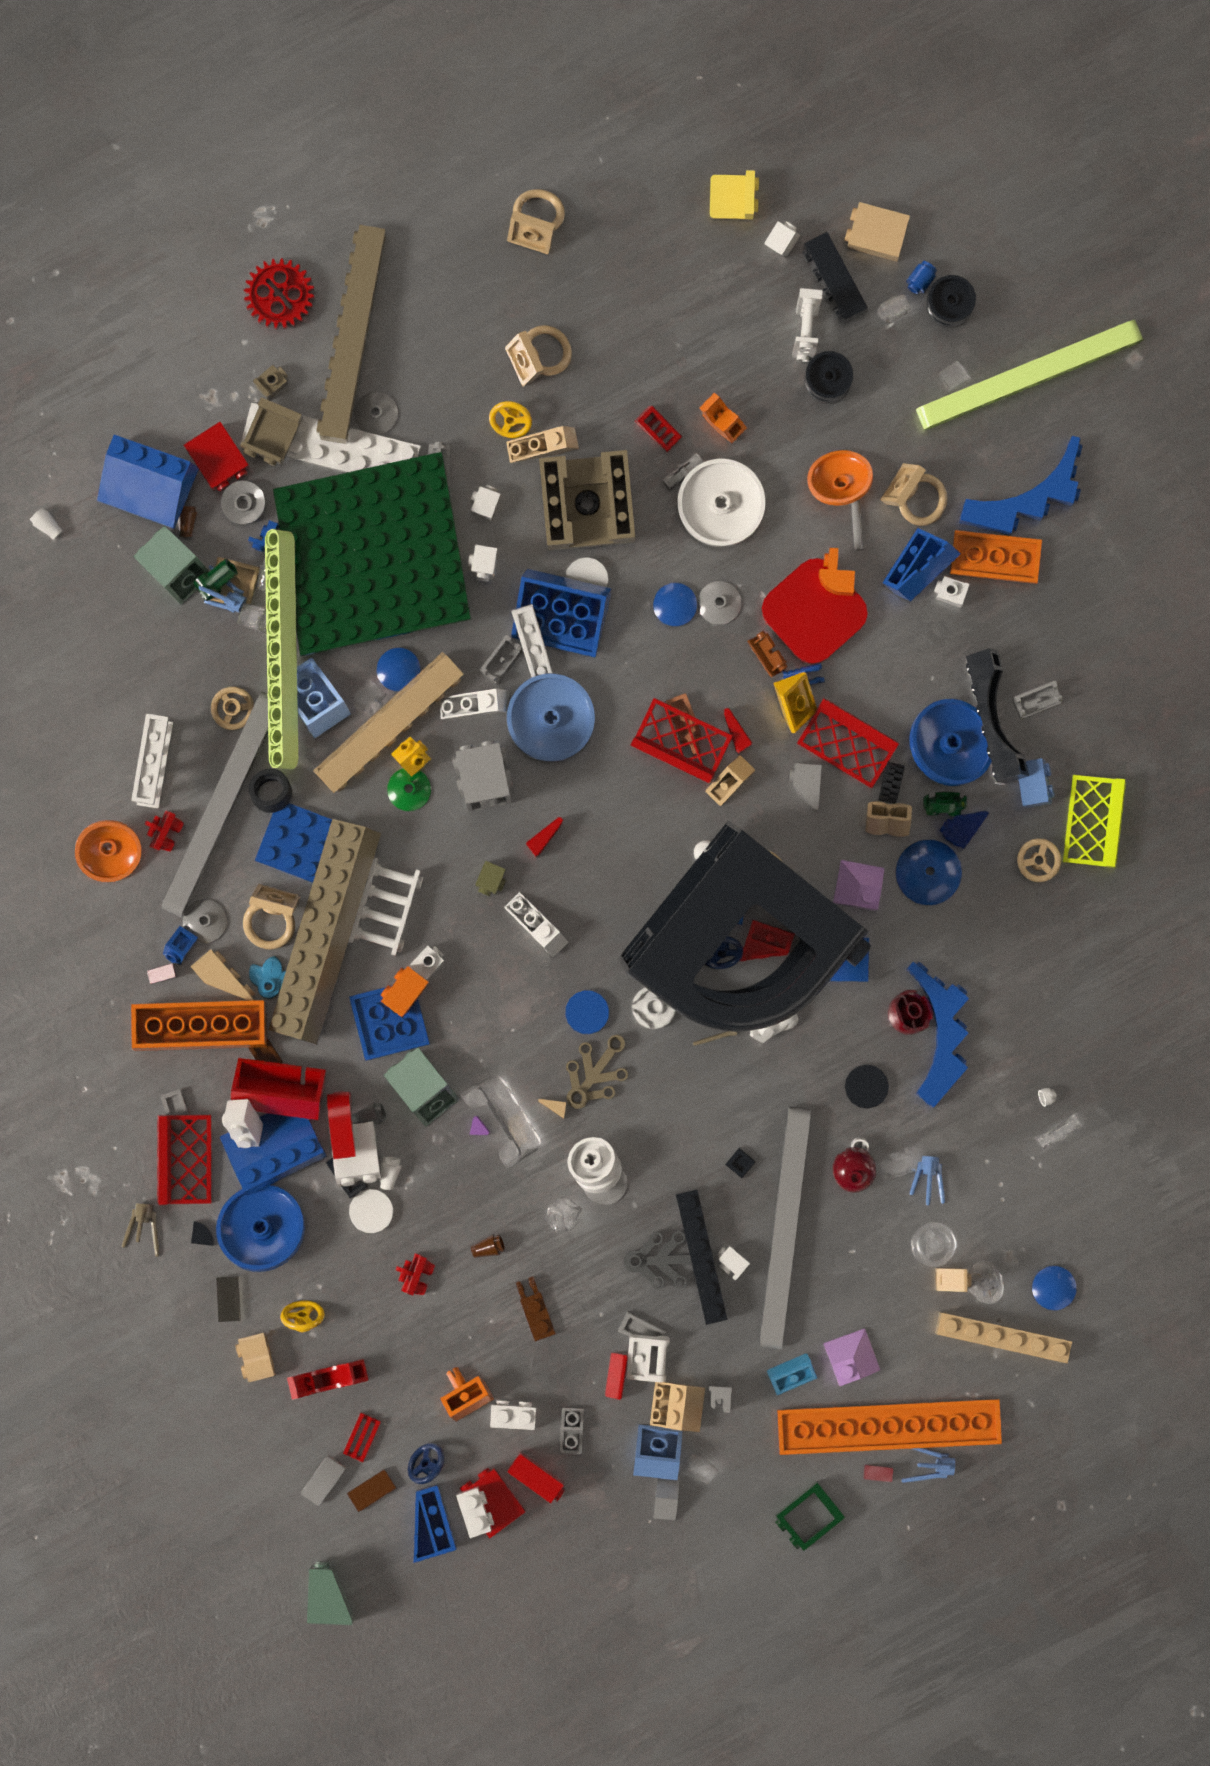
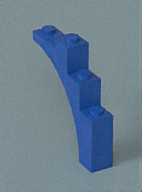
M1071 436L1059 465L1043 482L1019 496L1000 501L965 499L959 523L1010 536L1012 530L1016 531L1019 518H1016V515L1041 521L1043 516L1048 515L1050 504L1046 503L1047 501L1072 506L1074 501L1078 502L1081 489L1077 488L1079 482L1072 481L1070 478H1075L1077 466L1074 465L1075 458L1080 457L1083 447L1082 444H1079L1080 437Z
M912 962L906 970L918 981L932 1006L936 1024V1049L933 1063L925 1081L915 1094L931 1108H934L968 1068L965 1065L967 1061L958 1053L956 1055L952 1054L955 1048L967 1036L968 1032L965 1030L967 1026L958 1018L956 1021L952 1018L969 998L966 996L968 992L961 985L957 984L955 986L951 984L946 990L943 988L945 983L936 976L934 978L927 974L929 970L922 963L918 962L915 964Z

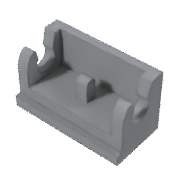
M506 635L481 667L480 672L499 685L523 653L522 646L516 644Z
M1056 680L1013 698L1020 719L1062 703V696L1058 692Z
M709 1384L711 1407L715 1409V1401L717 1400V1403L721 1404V1399H723L722 1408L724 1412L730 1413L732 1387Z

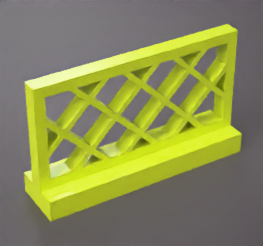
M1073 775L1063 856L1064 863L1117 868L1126 790L1125 779ZM1077 780L1087 781L1092 788L1081 796L1076 790ZM1091 782H1098V783H1097L1095 786H1093ZM1102 783L1112 784L1111 793L1104 798L1096 790ZM1092 791H1095L1101 801L1091 808L1084 798ZM1077 794L1080 798L1075 801V795ZM1108 798H1110V804L1106 802ZM1082 800L1089 810L1081 817H1078L1074 812V806ZM1104 802L1109 808V813L1101 820L1093 810ZM1092 812L1099 822L1088 830L1081 820ZM1074 815L1077 820L1072 823ZM1108 819L1106 827L1103 822ZM1080 822L1087 832L1076 839L1072 835L1071 830L1074 825ZM1101 824L1106 830V836L1098 842L1091 832ZM1089 834L1096 844L1088 851H1085L1079 841ZM1072 837L1074 842L1070 844V838ZM1105 841V847L1103 848L1101 843ZM1077 843L1084 854L1077 859L1068 858L1069 849ZM1098 846L1104 852L1103 862L1093 861L1089 856V853ZM1087 856L1089 860H1083L1082 858Z

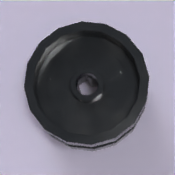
M959 275L940 277L933 283L927 296L926 309L929 317L942 327L954 328L961 326L970 318L976 304L974 288L967 279ZM949 299L954 300L953 304L948 302Z
M824 351L815 355L809 361L804 376L808 394L814 400L823 404H832L842 400L849 393L853 381V368L850 361L844 355L835 351ZM830 374V377L833 378L828 380L825 378V375Z

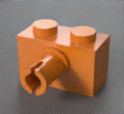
M459 1367L453 1368V1372L449 1370L446 1373L455 1390L440 1398L450 1418L456 1422L494 1400L482 1378L477 1376L466 1383Z

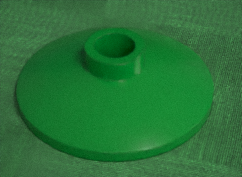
M402 768L396 771L388 782V797L392 804L400 810H418L430 798V781L420 770L411 777ZM412 785V792L407 793L405 791V786Z

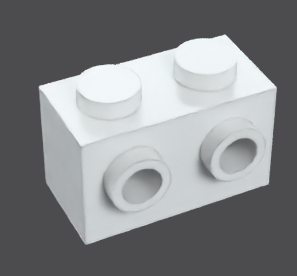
M475 545L474 555L470 554L468 567L476 581L489 583V580H494L498 560L497 548Z
M248 1099L227 1101L226 1111L222 1116V1123L230 1133L231 1139L235 1141L238 1148L259 1146L263 1123Z
M496 1400V1404L491 1405L490 1427L535 1430L536 1406H532V1402L520 1401L519 1405H510V1401Z
M479 1487L457 1493L456 1497L469 1537L472 1538L492 1531L491 1526L495 1524L491 1512H486L484 1504H487V1499L484 1491H479Z

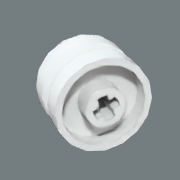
M590 1137L583 1139L575 1144L569 1153L567 1160L569 1171L579 1186L585 1191L596 1194L607 1192L619 1181L622 1172L621 1161L610 1144L602 1138Z

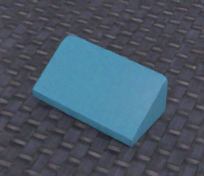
M807 1353L767 1370L776 1395L817 1379Z

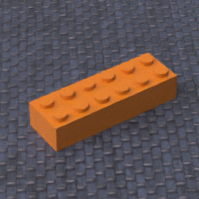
M264 1000L131 1004L132 1049L134 1051L267 1047V1003Z

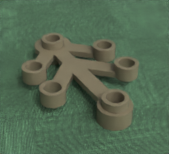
M613 1035L608 1039V1048L594 1068L591 1059L592 1046L587 1042L579 1046L586 1076L581 1086L577 1074L579 1070L578 1062L571 1060L566 1064V1070L569 1072L572 1087L567 1094V1102L572 1108H583L588 1100L612 1099L615 1096V1090L611 1086H606L603 1090L589 1092L588 1090L595 1083L613 1080L625 1081L627 1079L628 1072L624 1068H619L613 1072L601 1073L613 1055L624 1049L625 1041L623 1037ZM614 1040L620 1041L621 1045L619 1048L612 1046ZM583 1045H588L590 1047L588 1053H583L581 1051V1047ZM570 1063L577 1065L575 1071L569 1070L568 1066ZM620 1070L626 1073L623 1079L617 1077V1073ZM607 1088H610L613 1091V1094L610 1097H607L604 1094V1091ZM577 1093L582 1096L580 1102H575L573 1099Z

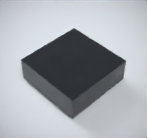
M738 1148L725 1165L742 1179L756 1161L742 1149Z

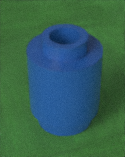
M927 261L918 264L906 280L907 288L914 294H924L935 279L937 269Z

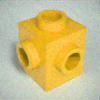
M411 737L402 742L391 753L411 777L431 760L426 754L428 748L420 740L415 742Z

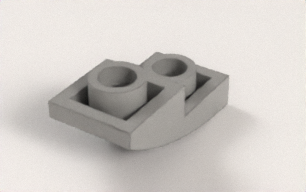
M562 1408L560 1455L582 1456L584 1409Z
M327 1455L316 1469L312 1478L302 1489L301 1495L319 1506L346 1467Z

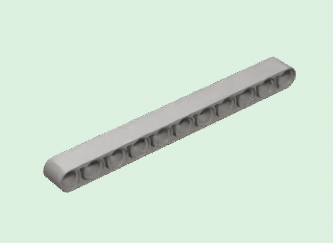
M261 691L162 903V909L179 917H182L187 909L268 734V693Z
M790 1106L788 1109L759 1347L782 1349L811 1109Z

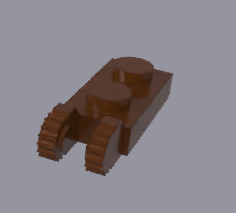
M532 1276L529 1277V1284L534 1295L526 1297L523 1284L520 1281L516 1282V1286L521 1297V1305L536 1342L556 1333L541 1292L539 1293Z

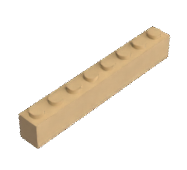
M442 652L313 770L314 773L333 793L343 790L348 785L347 781L352 776L356 777L364 770L363 766L366 763L376 760L380 755V751L385 746H391L401 731L405 732L413 725L412 721L415 718L425 715L429 710L428 707L433 702L440 701L445 696L444 692L449 687H455L461 681L460 677L463 673Z

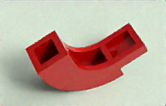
M336 1091L333 1094H327L333 1159L356 1157L351 1092Z
M364 1359L298 1374L288 1377L287 1381L293 1400L366 1382L369 1379Z

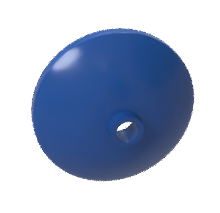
M921 840L911 844L900 855L896 865V880L900 890L908 899L917 904L930 906L940 904L948 900L956 892L961 882L962 868L958 856L948 845L937 840ZM928 867H931L934 870L933 875L926 874V869Z

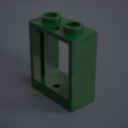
M816 1481L775 1514L778 1518L775 1523L782 1532L787 1530L792 1537L789 1540L796 1549L801 1547L805 1551L840 1523L845 1516ZM815 1493L834 1519L803 1542L784 1516Z

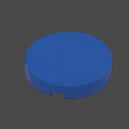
M584 990L576 993L569 999L566 1005L565 1016L573 1030L581 1034H593L605 1026L609 1018V1008L606 1000L600 994Z

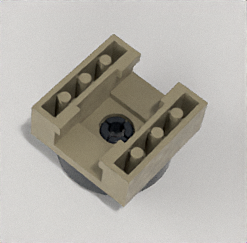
M627 450L601 452V457L566 460L565 456L539 458L548 551L571 548L595 549L605 545L635 542ZM586 499L594 503L589 511L581 506V503Z

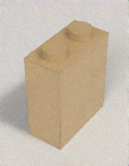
M859 202L858 208L853 207L850 220L854 221L852 229L848 228L844 241L848 242L847 248L897 262L910 215Z

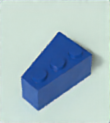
M917 528L882 583L894 594L911 602L961 553L949 542Z
M439 1484L416 1491L413 1563L457 1550Z

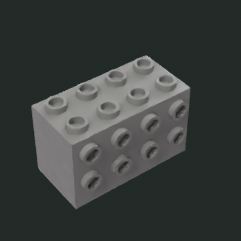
M494 740L482 742V746L473 748V745L459 747L460 751H456V757L452 758L456 775L461 777V779H457L461 798H465L468 811L512 803L509 789L513 788L509 769L505 770L506 767H509L505 747L501 748L500 744L495 743Z

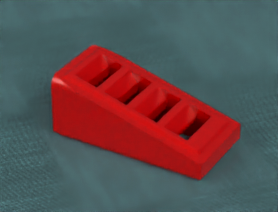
M648 406L634 421L666 452L682 438L679 432L653 406ZM652 415L653 418L646 424L644 421ZM658 420L660 424L654 430H652L651 427ZM665 427L667 430L659 437L657 433ZM672 433L673 436L665 444L663 440Z
M730 708L724 709V717L729 732L733 735L732 742L735 751L739 755L752 746V741Z
M561 817L555 819L526 842V846L536 858L539 857L563 823Z

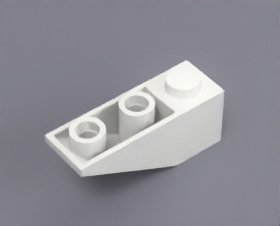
M490 689L445 696L439 701L441 719L507 713L510 702L509 690Z
M520 892L504 907L552 957L568 943L566 938Z

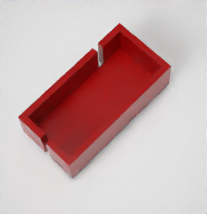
M238 1058L231 1088V1100L248 1099L256 1112L318 1120L325 1089L326 1070L306 1067L304 1085L301 1084L302 1066Z

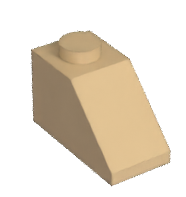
M739 755L725 768L705 792L717 804L722 806L755 772V769Z

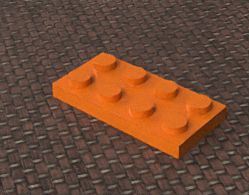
M955 530L953 547L961 554L951 563L950 575L1037 584L1042 540Z

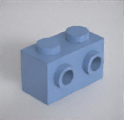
M1042 758L1026 761L1029 776L1019 779L1023 806L1031 808L1052 804V798L1055 797L1053 785H1049L1048 776H1051L1050 764L1046 763Z

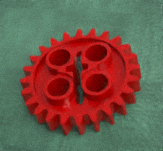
M274 258L271 261V265L263 261L264 268L261 269L256 266L258 273H249L253 280L245 281L250 288L243 290L244 293L249 295L244 298V301L251 302L246 308L248 311L254 310L251 314L252 318L259 316V324L265 320L266 328H269L271 323H273L275 330L278 329L279 324H282L283 328L287 329V323L289 322L295 327L294 320L297 319L302 322L301 314L309 315L306 307H313L312 303L308 301L315 299V296L309 293L314 290V286L308 285L312 282L311 277L304 278L307 275V271L299 272L301 268L299 264L293 268L292 260L287 265L284 264L283 258L280 259L279 264H276ZM279 274L285 275V282H275L276 276ZM267 279L274 284L279 292L283 293L286 301L292 305V309H289L283 300L276 296L274 289L266 282ZM267 288L270 292L268 296L260 297L258 295L259 290ZM292 291L300 292V297L296 300H291L289 294ZM275 305H282L284 308L281 313L275 314L272 312V308Z

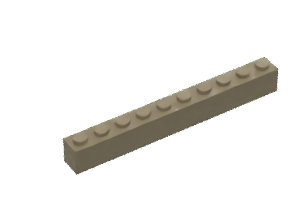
M359 225V230L354 231L353 244H356L355 251L350 252L349 265H352L351 272L346 273L345 286H348L347 293H343L341 298V307H344L343 314H339L337 319V327L340 328L339 335H335L333 340V348L336 349L335 356L330 357L328 369L332 371L330 378H326L324 389L328 392L326 399H322L320 409L324 413L322 420H318L316 432L320 433V440L347 444L386 239V230L383 228Z

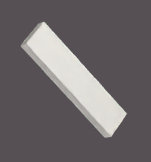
M530 604L511 610L531 678L542 674H553L533 605Z

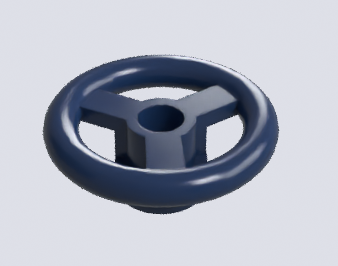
M727 936L713 953L714 956L705 965L712 969H727L736 965L743 956L742 944L737 939ZM729 943L733 944L736 949H730ZM727 956H735L727 962L717 963L720 959Z
M427 1443L420 1446L409 1460L407 1469L409 1478L416 1484H426L434 1480L444 1465L445 1456L443 1449L435 1443ZM431 1450L437 1452L438 1461L431 1457ZM423 1453V1459L414 1469L418 1457ZM421 1472L427 1475L423 1478L417 1477Z

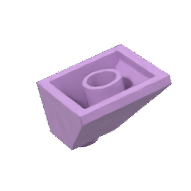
M841 860L833 903L877 911L884 868Z
M865 1328L823 1343L839 1386L880 1371Z

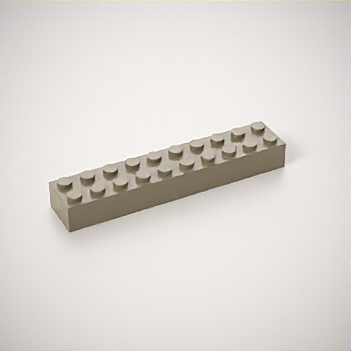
M332 819L268 1030L316 1045L318 1044L379 843L380 832L364 826Z

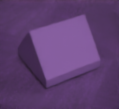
M478 1116L473 1117L470 1135H489L490 1131Z

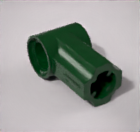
M224 559L210 572L200 575L193 584L205 601H209L215 597L199 590V586L220 593L222 591L221 588L238 574L237 568L228 559Z

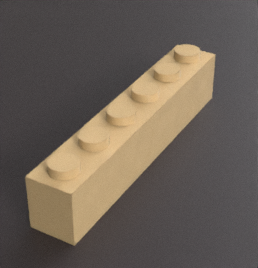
M942 1312L939 1313L935 1331L937 1335L1067 1364L1072 1341Z

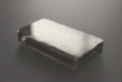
M239 1276L217 1277L218 1322L241 1321Z

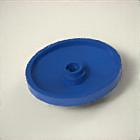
M943 699L928 705L915 718L909 738L911 753L920 770L933 781L947 786H962L975 781L989 768L992 761L987 754L988 744L982 733L981 727L983 724L976 707L957 699Z
M269 1185L249 1196L243 1189L235 1193L222 1207L216 1225L217 1240L225 1256L236 1266L252 1272L270 1271L287 1263L300 1248L305 1233V1220L300 1206L288 1192L273 1185Z

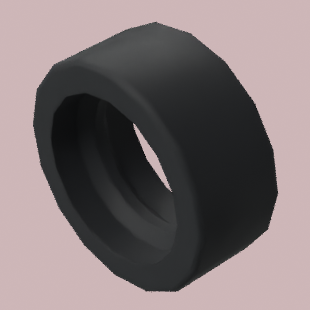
M264 769L252 777L249 783V794L254 805L259 810L266 813H274L282 810L289 804L292 798V787L287 776L282 771ZM279 781L283 786V791L276 799L264 801L259 798L258 791L264 783Z

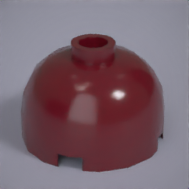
M916 990L901 992L889 1004V1022L896 1031L905 1035H915L930 1026V1020L933 1019V1010L929 1000L925 996L921 997L917 994L918 991Z
M849 1147L846 1151H843L841 1154L839 1153L834 1159L832 1166L834 1179L843 1190L850 1193H859L867 1190L873 1184L876 1177L875 1160L867 1150L859 1147Z

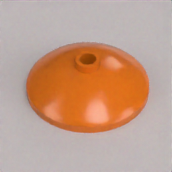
M847 450L833 451L821 456L812 464L807 476V483L811 494L825 504L836 506L847 505L859 500L869 491L873 482V471L868 460L856 452Z
M102 820L89 825L81 832L75 844V858L79 868L88 877L101 882H115L127 877L136 869L141 858V844L137 834L128 825L115 820ZM110 843L111 846L105 847L104 844Z

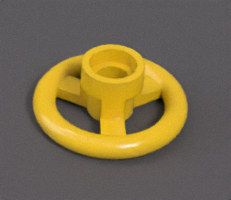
M500 402L492 408L489 414L492 428L498 434L507 438L522 437L529 432L532 426L530 412L517 402ZM498 411L504 417L505 424L502 428L496 422ZM516 423H525L523 429L516 432L509 431L510 427L516 425Z
M300 1300L284 1307L280 1318L286 1327L298 1332H307L322 1323L325 1312L316 1302ZM305 1307L303 1310H300L298 1312H290L295 1308ZM315 1309L318 1312V1317L312 1321L310 1313Z

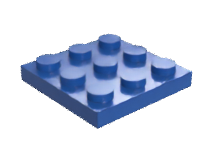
M289 803L282 810L272 814L255 861L313 883L332 819Z
M386 987L349 996L365 1061L430 1045L418 999L402 1018L381 1002L383 997L380 995Z

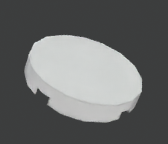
M588 557L580 558L571 563L565 575L566 578L607 587L609 581L603 564L596 559Z
M646 987L641 989L633 1000L632 1009L634 1017L638 1023L646 1028H663L675 1016V1010Z
M368 1189L358 1193L353 1198L350 1204L349 1215L357 1229L365 1233H376L384 1230L390 1224L393 1217V1206L385 1193L379 1190Z

